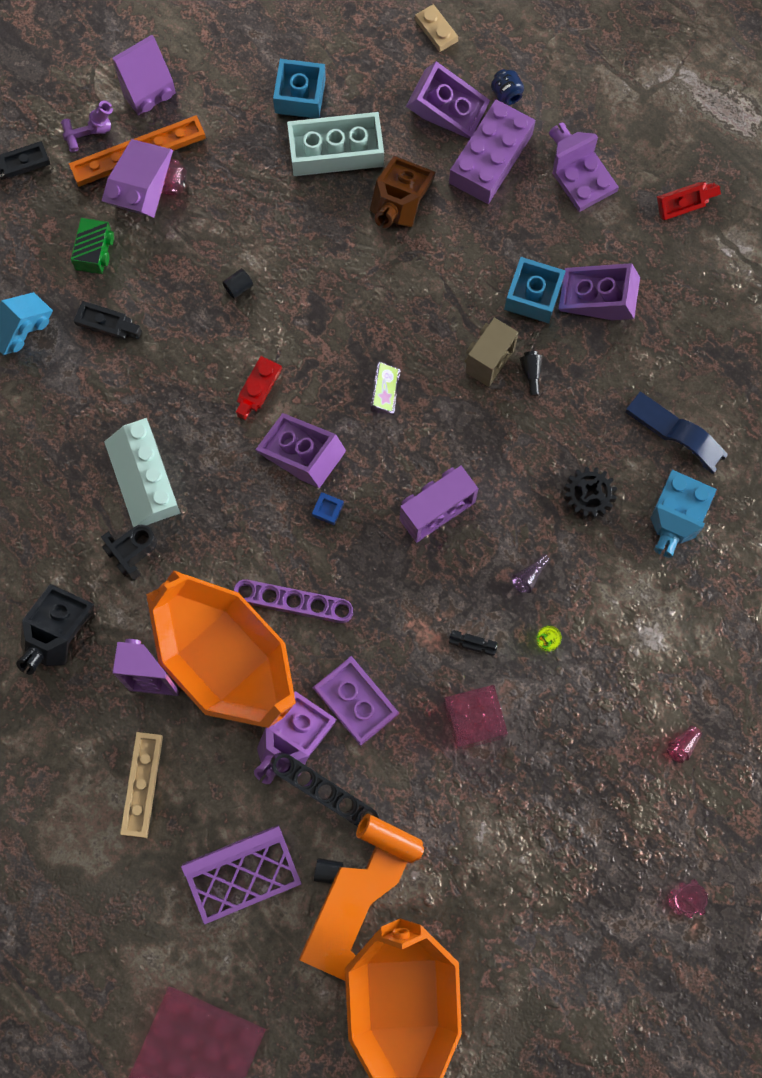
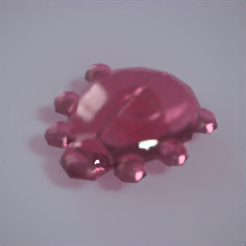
M691 880V884L681 882L678 891L676 889L671 891L674 897L669 899L668 905L671 908H677V915H682L685 912L686 916L691 918L693 914H705L708 894L698 884L697 880Z

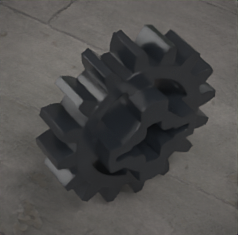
M587 466L583 473L577 469L575 477L569 476L567 481L570 484H565L564 490L567 493L564 494L563 498L570 500L567 508L574 507V515L581 512L582 519H585L587 515H591L592 520H595L597 513L604 517L606 510L611 511L613 507L611 503H614L617 499L612 494L616 493L617 487L610 486L614 479H606V471L599 474L598 467H595L593 472H590ZM601 486L604 487L606 494L602 492ZM595 487L594 494H591L587 497V499H585L587 495L586 493H588L590 490L592 491ZM575 492L579 495V501L575 497Z

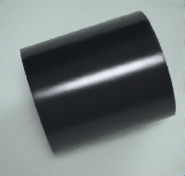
M242 268L222 281L224 288L233 299L253 286L251 278Z
M318 858L314 882L333 884L339 868L343 867V862Z

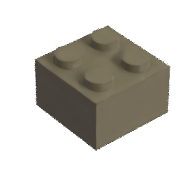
M495 317L490 324L485 323L479 333L481 337L477 343L473 341L466 351L468 356L465 360L467 364L465 373L490 387L515 351L519 332Z

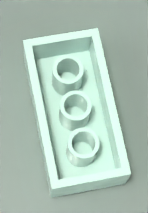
M379 112L287 122L293 176L384 167V148Z

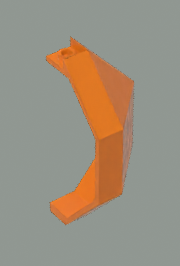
M173 570L166 582L158 589L146 594L158 663L205 715L269 728L283 719L295 705L285 642L238 592Z
M400 918L382 926L345 968L348 1040L369 1078H443L462 1034L459 962L420 924Z

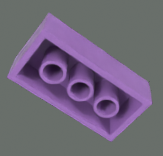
M495 100L450 169L449 184L489 204L533 135L536 120Z

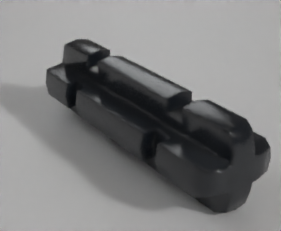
M452 630L449 637V644L458 646L460 644L462 648L480 653L485 651V654L491 656L496 654L498 647L496 641L488 640L487 642L484 641L485 638L467 633L462 635V632Z

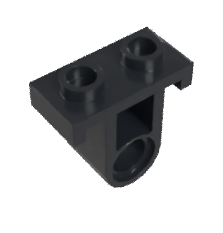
M146 525L133 527L116 541L109 531L101 536L105 543L102 546L103 550L110 558L115 556L120 562L116 565L124 577L129 574L133 580L141 575L135 564L153 552L157 545L155 535L151 528ZM143 535L149 536L146 543H137L139 537Z

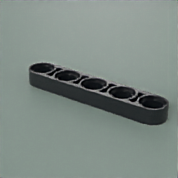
M279 752L272 757L270 767L277 776L357 827L360 823V817L364 812L369 811L373 816L379 818L378 813L373 808L289 754ZM281 758H287L290 762L289 768L284 772H279L276 768V763ZM303 771L309 772L311 776L309 783L299 785L297 781L298 775ZM323 785L331 787V794L326 799L320 798L318 794L320 787ZM345 798L351 799V809L347 812H342L339 808L340 802Z

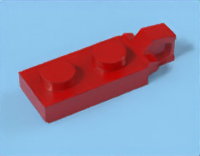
M698 182L657 196L660 218L667 220L705 207L706 203L709 202V198L721 195L720 186L714 182L710 184Z
M260 356L238 395L237 402L240 405L236 410L237 417L246 421L251 410L257 411L258 408H261L282 370L281 365Z

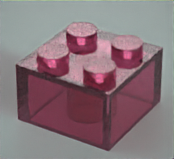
M494 685L445 697L444 705L457 751L500 740L508 735Z

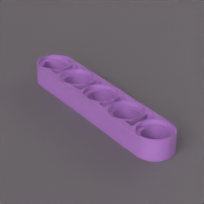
M241 580L234 587V591L239 593V589L242 586H250L252 594L244 599L249 605L336 623H346L353 616L351 603L341 598L252 580ZM268 590L274 591L277 595L275 601L271 603L263 600V594ZM292 595L298 596L301 600L300 605L295 608L289 607L287 605L288 597ZM313 601H322L325 604L324 610L319 613L313 612L311 610ZM337 606H347L349 609L348 615L343 618L338 617L335 614Z

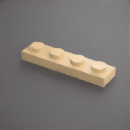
M136 732L120 832L122 836L148 837L163 740L162 735Z

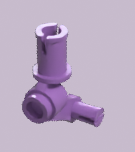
M101 101L96 110L89 114L88 126L72 129L70 119L62 120L63 138L67 141L70 152H76L79 149L76 138L90 134H105L110 131L111 122L108 116L112 113L113 108H111L112 105L109 102Z

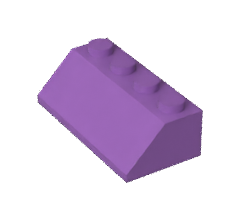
M125 639V643L117 642L113 674L129 691L179 696V690L144 644H141V641Z

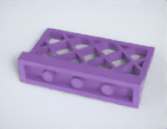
M279 824L183 863L181 866L204 924L301 885ZM280 842L283 850L280 861L278 862L266 857L269 846ZM265 848L263 855L257 853V851ZM252 854L261 858L255 872L241 866L245 856ZM285 857L289 866L282 863ZM241 858L239 864L233 863V861ZM263 860L278 865L272 879L258 873ZM228 864L237 868L231 882L217 876L221 866ZM280 867L290 870L294 881L285 885L275 881ZM216 869L214 875L209 873V871ZM239 870L254 875L248 889L234 884ZM204 874L212 878L207 892L196 888L193 880L194 877ZM256 877L270 882L267 892L261 895L251 891ZM215 880L229 885L224 899L210 894ZM273 884L280 886L271 890ZM232 887L246 892L243 901L237 905L226 901ZM199 893L205 895L203 902L201 901ZM249 894L255 896L247 900ZM207 897L222 903L219 911L210 916H207L204 908ZM224 904L231 906L227 909L222 910Z

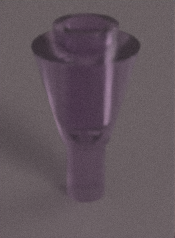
M543 554L534 564L514 574L512 580L515 589L521 593H531L541 574V570L550 562V558Z

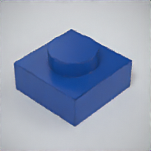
M321 492L312 516L335 525L344 501Z

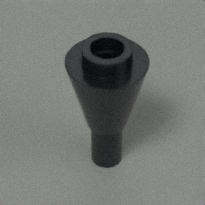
M528 351L519 359L529 381L530 396L540 395L538 380L540 379L543 355H538V351Z

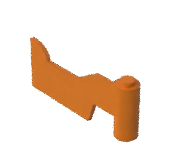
M366 814L361 819L356 831L357 838L375 846L366 869L339 868L299 958L300 961L344 981L345 968L356 956L351 951L370 905L397 885L406 864L418 861L424 852L421 839L370 814Z

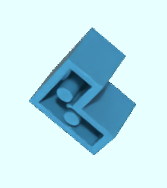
M34 292L1 300L0 352L3 355L20 351L25 344L24 340L29 332L42 330L49 324V318L53 310Z

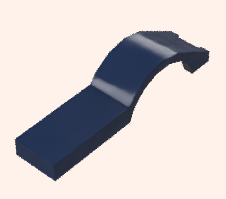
M641 391L625 411V413L662 439L676 441L687 447L699 458L702 467L712 474L717 470L715 465L720 458L724 460L728 455L704 429L690 421L679 419Z

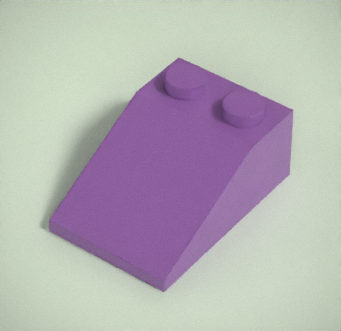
M153 35L113 57L123 96L137 115L150 111L155 105L170 99L176 93L172 77Z
M436 61L424 70L406 107L421 118L470 139L490 100Z
M131 139L107 179L102 202L116 208L154 218L173 150Z
M632 263L565 268L566 272L559 303V310L561 312L608 320L634 319L640 276Z
M284 413L281 414L255 449L257 453L301 481L318 488L321 487L346 452L336 434Z

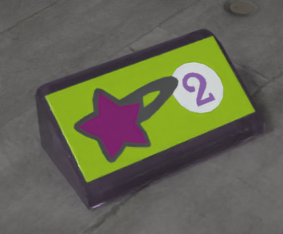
M377 362L371 399L372 412L394 415L401 369L383 362Z

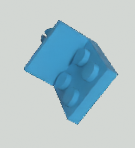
M672 470L650 518L656 533L660 535L659 541L654 548L656 553L660 555L666 545L667 548L663 556L672 558L677 544L696 538L705 525L703 521L717 489Z

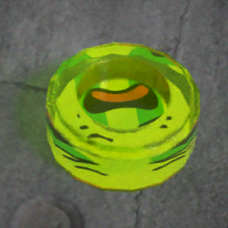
M547 625L539 630L536 641L541 649L553 651L559 647L562 635L556 627Z

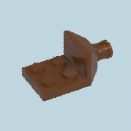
M393 156L376 181L370 211L375 214L376 224L381 226L386 221L383 228L390 227L393 222L412 227L419 202L433 182L436 172Z

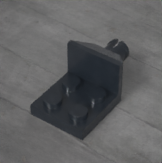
M50 584L22 620L21 648L23 655L16 662L18 669L24 673L29 666L30 668L26 674L32 675L40 663L45 666L65 665L68 659L69 643L94 610V603Z

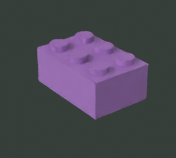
M462 466L456 469L452 467L442 474V478L439 481L427 483L422 488L421 493L416 496L412 494L402 501L400 521L417 543L476 502L479 488Z

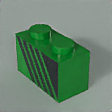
M86 218L80 219L71 256V262L75 270L103 274L104 266H108L109 263L108 248L114 241V232L111 231L108 222Z

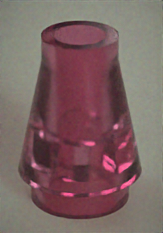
M689 726L686 731L668 744V755L678 763L689 760L698 740L702 736L701 731L695 726Z

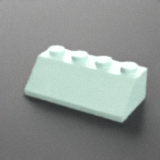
M147 418L122 426L104 442L133 527L149 525L180 514Z

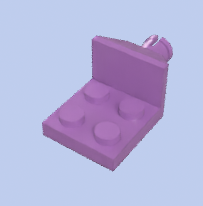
M559 123L558 126L556 125L550 130L549 135L557 144L552 174L578 212L618 191V185L594 152L598 140L596 134L576 132L572 135L564 123Z
M296 691L294 692L295 705L283 719L271 727L265 728L258 744L257 751L261 764L254 770V775L260 780L266 773L267 776L262 781L264 784H270L276 776L270 767V761L275 754L279 752L287 753L305 765L309 756L337 720ZM287 758L279 759L276 763L277 770L279 772L286 771L290 765Z

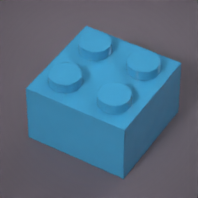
M280 59L273 96L275 113L320 118L326 81L325 64Z
M520 257L506 298L504 310L549 323L566 271Z

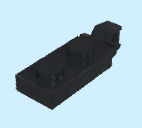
M42 141L0 154L1 180L51 165Z
M85 301L81 302L74 319V323L77 326L118 339H125L126 336L139 339L142 333L140 326L133 324L132 319L128 318L126 314Z

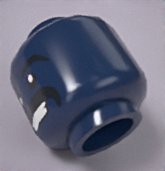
M503 69L494 75L491 88L498 101L512 105L522 98L524 85L517 72Z

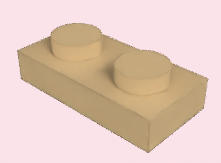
M434 4L415 14V21L439 52L458 42V35Z

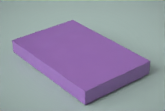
M352 656L313 687V690L360 746L399 715L396 708Z

